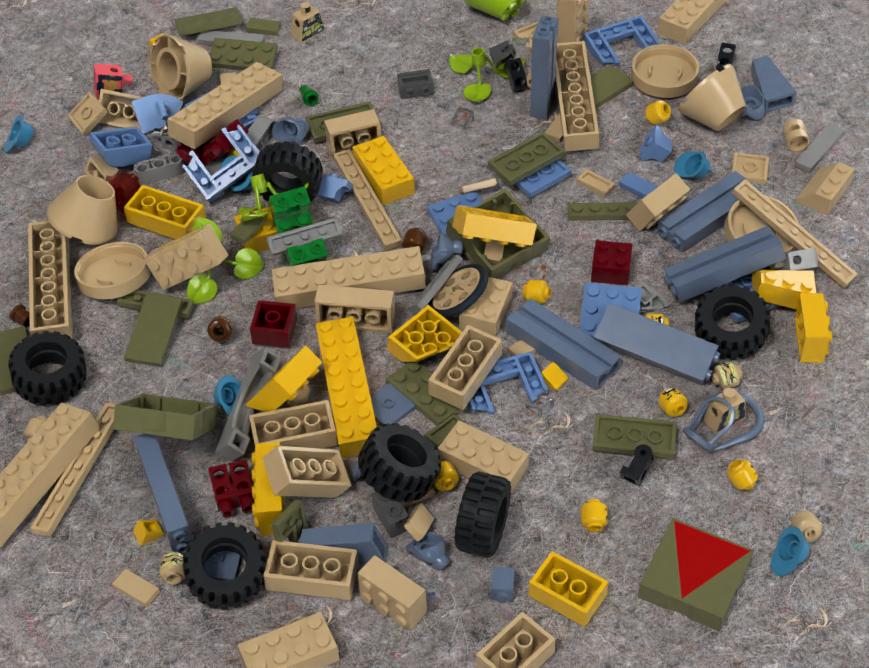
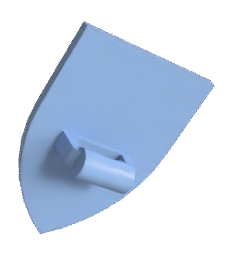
M152 94L131 101L143 134L153 131L155 128L164 127L168 118L179 112L183 104L178 98L167 94Z

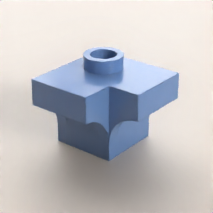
M655 125L645 135V141L640 146L639 158L643 161L656 159L662 162L672 152V140L667 138L663 134L662 129Z
M330 174V176L323 175L318 196L323 200L340 203L341 196L345 192L351 191L353 184L349 180L342 179L335 174Z

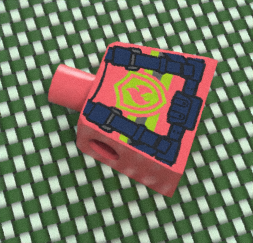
M93 64L94 91L97 99L100 97L101 89L123 93V84H132V75L122 74L121 66Z

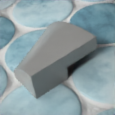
M644 281L636 286V288H642L639 313L667 308L670 305L659 292L655 294Z

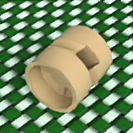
M792 119L784 124L782 130L788 149L793 152L805 150L810 145V139L804 122L799 119Z

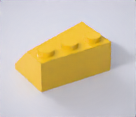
M758 270L751 274L753 291L759 293V298H764L768 303L796 309L800 293H816L814 271Z
M427 305L388 337L387 351L401 362H418L450 349L462 331Z
M305 345L248 401L246 406L268 412L276 410L287 399L291 402L299 394L296 390L298 388L302 390L309 383L307 378L310 377L312 379L319 372L317 368L322 361Z

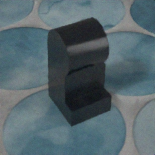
M721 42L716 70L719 72L724 70L723 66L727 64L732 65L735 57V44ZM729 48L732 52H723V49Z
M521 58L507 60L504 64V70L508 75L512 91L527 89L526 75Z
M641 444L637 446L630 466L626 467L623 465L619 472L622 479L639 487L654 459L652 449L648 445Z

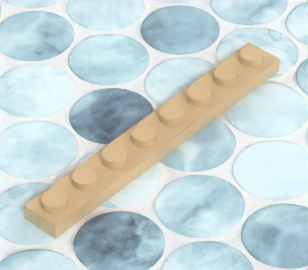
M350 149L333 154L342 175L353 184L352 192L384 249L388 250L401 246V237Z
M746 179L733 189L732 194L798 250L816 248L818 266L843 288L856 278L858 274Z
M105 403L96 418L100 429L65 469L30 527L32 533L49 537L53 534L114 430L116 404Z

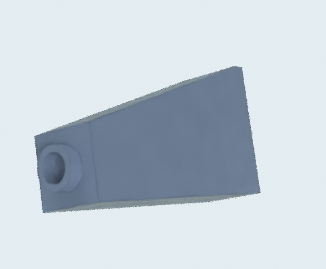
M768 55L753 59L751 75L754 85L764 96L765 113L794 105L797 92Z
M374 523L302 529L301 538L298 539V543L356 549L359 563L367 564L374 555L384 562L386 561L388 546Z

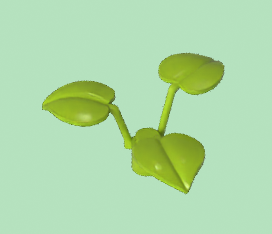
M481 47L474 48L471 51L472 55L450 54V67L455 73H467L470 68L477 67L478 84H470L463 91L464 97L470 101H482L491 94L490 84H481L480 68L484 67L486 62L490 64L496 73H500L501 77L508 78L504 70V64L496 68L489 59V56H485V51ZM521 59L522 65L524 67L525 59Z
M264 173L250 177L253 190L255 191L256 205L252 208L240 207L238 215L242 214L241 219H239L240 221L259 218L270 212L269 210L262 212V208L266 204L261 205L259 194L266 192L267 187L274 195L279 193L273 189L270 182L266 183ZM258 210V211L256 212V214H252V215L245 214V213H248V212H252V211Z
M196 217L192 231L209 223L221 242L222 232L220 228L209 219ZM250 248L239 250L235 255V261L227 259L222 261L235 265L233 272L241 279H249L256 276L264 267V262L259 254ZM210 269L207 270V276L204 273H200L189 280L187 299L194 300V304L208 302L216 295L217 284L214 280L210 279Z

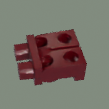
M238 119L226 126L228 132L238 130L237 125H240L246 134L249 132ZM221 131L202 149L204 153L200 157L207 164L212 160L215 162L230 150L229 147L232 144Z
M247 459L229 463L233 483H230L226 464L208 468L218 512L221 511L224 518L234 515L233 508L241 507L243 513L252 512L254 499ZM237 467L245 468L243 470L234 471ZM218 471H222L225 473L214 476V474Z

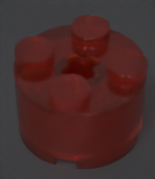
M118 171L107 181L114 188L116 210L124 212L125 205L141 187L138 182L139 178L133 173L128 174Z

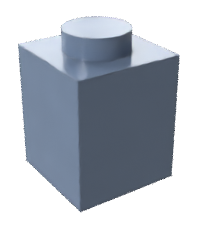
M493 566L491 600L513 602L515 568Z

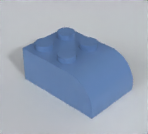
M138 127L89 133L90 143L110 166L125 167L151 158L152 144Z

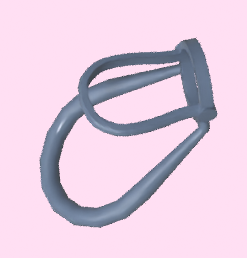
M718 392L708 397L697 410L690 425L685 426L683 432L705 447L708 452H714L746 442L756 437L764 424L762 409L753 398L739 393L744 398L746 404L754 411L756 423L750 431L714 447L715 442L731 428L735 421V409L727 400L717 397V395L723 392ZM721 401L729 407L731 419L726 427L708 443L695 433L694 429L704 417L709 403Z

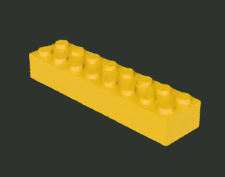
M353 316L315 323L341 458L358 456L369 435L377 427Z

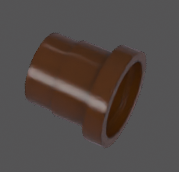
M22 304L15 306L10 312L9 318L22 326H29L30 313L26 310V307Z

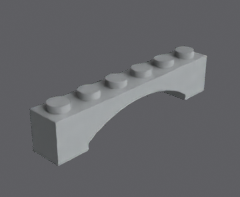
M267 347L253 354L215 450L230 461L243 456L250 441V437H248L250 427L249 415H253L255 409L247 407L246 404L269 382L272 375L276 373L281 360V356Z

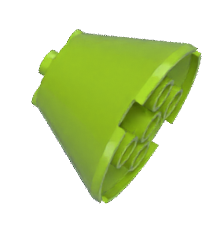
M527 0L464 1L466 5L505 21L509 16H516L519 12L518 8L523 6Z

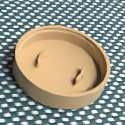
M669 44L652 45L642 49L635 55L632 61L631 78L635 86L648 95L659 98L679 97L690 92L697 84L699 63L691 52L679 46Z
M766 196L798 223L794 213L784 203ZM741 200L736 201L731 207L724 222V233L728 242L769 226L774 236H777L781 241L784 252L792 251L795 247Z
M113 242L90 250L79 259L74 269L80 291L94 299H114L134 292L147 281L151 273L143 260L147 256L146 251L141 246L130 242Z

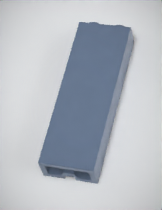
M541 15L532 36L530 117L547 120L550 107H552L554 102L556 85L558 18Z
M737 171L729 174L658 220L657 233L660 237L671 243L673 247L682 253L724 226L731 207L739 200L732 194V191L746 178ZM750 182V184H752L757 190L761 192V189Z
M766 226L665 268L666 276L663 278L666 286L670 287L673 297L677 296L679 301L683 302L715 287L784 260L786 256L781 241L777 236H774L770 227Z
M531 298L526 303H522L518 311L516 310L506 317L505 332L519 341L522 340L536 349L537 353L556 363L560 368L594 390L619 370L621 355Z
M612 303L608 304L594 335V339L610 349L700 385H704L705 381L710 380L713 370H710L713 363L717 364L721 354L718 352V345Z
M150 434L135 436L134 440L140 462L172 552L176 551L184 554V552H187L186 546L188 542L192 541L156 436Z

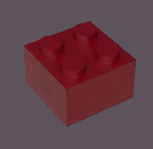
M595 240L591 282L628 286L632 243Z
M258 300L250 326L252 344L290 348L297 322L296 305Z

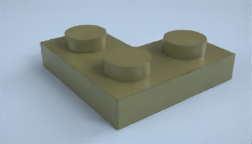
M295 499L271 523L275 541L282 542L288 536L289 542L298 543V539L301 538L302 529H307L303 501Z

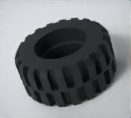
M284 141V143L275 142L259 152L252 177L264 173L266 183L270 182L277 193L304 187L308 183L309 185L306 190L310 202H312L317 197L320 189L323 167L320 159L316 158L317 155L313 151L310 152L306 146L302 147L299 143L292 144L290 141ZM277 172L291 173L298 178L284 177ZM267 187V191L259 195H262L263 199L268 202L269 197L274 194Z
M727 284L722 285V288L715 287L711 289V293L707 292L697 304L694 326L696 337L718 345V352L721 353L720 359L731 358V360H737L738 357H741V359L748 358V354L754 355L757 353L758 348L761 349L765 344V340H767L770 325L769 307L766 306L764 298H759V293L756 291L751 292L750 288L746 286L742 288L737 284H733V286H728ZM726 313H738L745 317L750 325L740 331H727L720 328L714 320Z
M43 331L41 334H38V332L34 333L31 337L28 338L27 336L22 339V343H18L10 353L8 366L12 386H14L15 392L26 401L29 399L30 403H40L42 406H47V404L51 403L52 405H57L60 401H68L70 396L74 397L78 390H81L84 386L87 374L83 349L75 339H71L66 334L61 335L60 332L56 331L54 333H49V331ZM44 363L63 365L59 370L48 374L32 371L34 367L36 368Z
M387 423L376 427L369 435L358 455V466L361 469L362 477L366 478V483L369 486L375 488L374 491L378 494L382 493L388 499L393 498L398 502L403 500L405 502H412L413 500L421 499L427 494L441 469L440 455L438 451H435V445L428 441L429 438L421 435L420 431L413 430L407 425L401 426L399 423H392L391 425Z
M480 471L470 476L462 495L456 519L454 541L459 551L486 558L495 554L502 538L510 506L511 483L507 478Z
M222 522L215 523L216 527L210 528L208 525L203 528L204 532L202 534L197 532L193 536L194 541H189L186 546L187 552H184L183 571L186 585L189 587L190 593L194 597H198L200 603L204 605L208 602L210 608L216 609L217 605L222 606V610H229L228 606L234 605L235 608L241 607L242 601L250 602L252 595H257L261 590V585H264L263 576L266 569V553L263 550V544L260 539H256V534L253 531L247 532L246 527L243 525L235 527L233 522H228V525H222ZM232 551L244 558L246 567L238 577L229 581H218L206 574L204 569L205 563L217 552Z

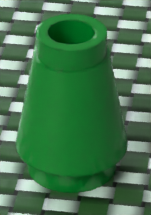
M307 85L300 87L299 91L304 104L309 106L315 105L318 102V93Z

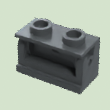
M508 40L489 48V54L496 68H499V65L504 64L510 58L514 59L516 55L513 44H509Z
M430 69L397 74L401 99L434 94V84Z
M372 493L373 509L389 536L394 538L407 532L404 525L409 515L401 502L395 501L393 498L388 499L382 493Z

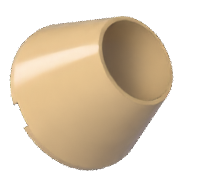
M161 35L157 38L156 44L152 45L149 60L150 73L153 83L156 82L159 88L157 90L159 94L171 95L182 100L210 79L212 63L205 48L172 35Z
M731 64L723 66L724 70L721 72L716 70L700 82L685 97L687 101L684 105L682 103L679 105L678 111L716 131H720L733 122L745 110L746 104L734 67Z
M82 175L78 177L49 203L47 209L49 222L64 236L70 239L72 236L81 239L82 243L100 245L112 241L118 231L114 188L107 181L97 176Z

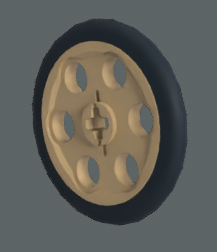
M479 264L466 265L453 271L429 301L428 305L446 319L464 312L485 291L489 281L488 271Z

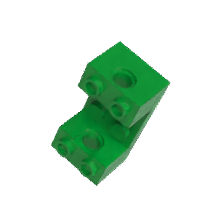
M305 186L269 197L268 206L277 234L313 224L309 212L311 202ZM322 238L299 247L298 245L289 247L284 252L288 266L325 261L328 256Z

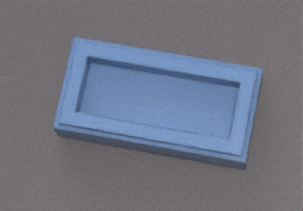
M628 172L619 181L620 187L641 198H644L658 187L631 172Z

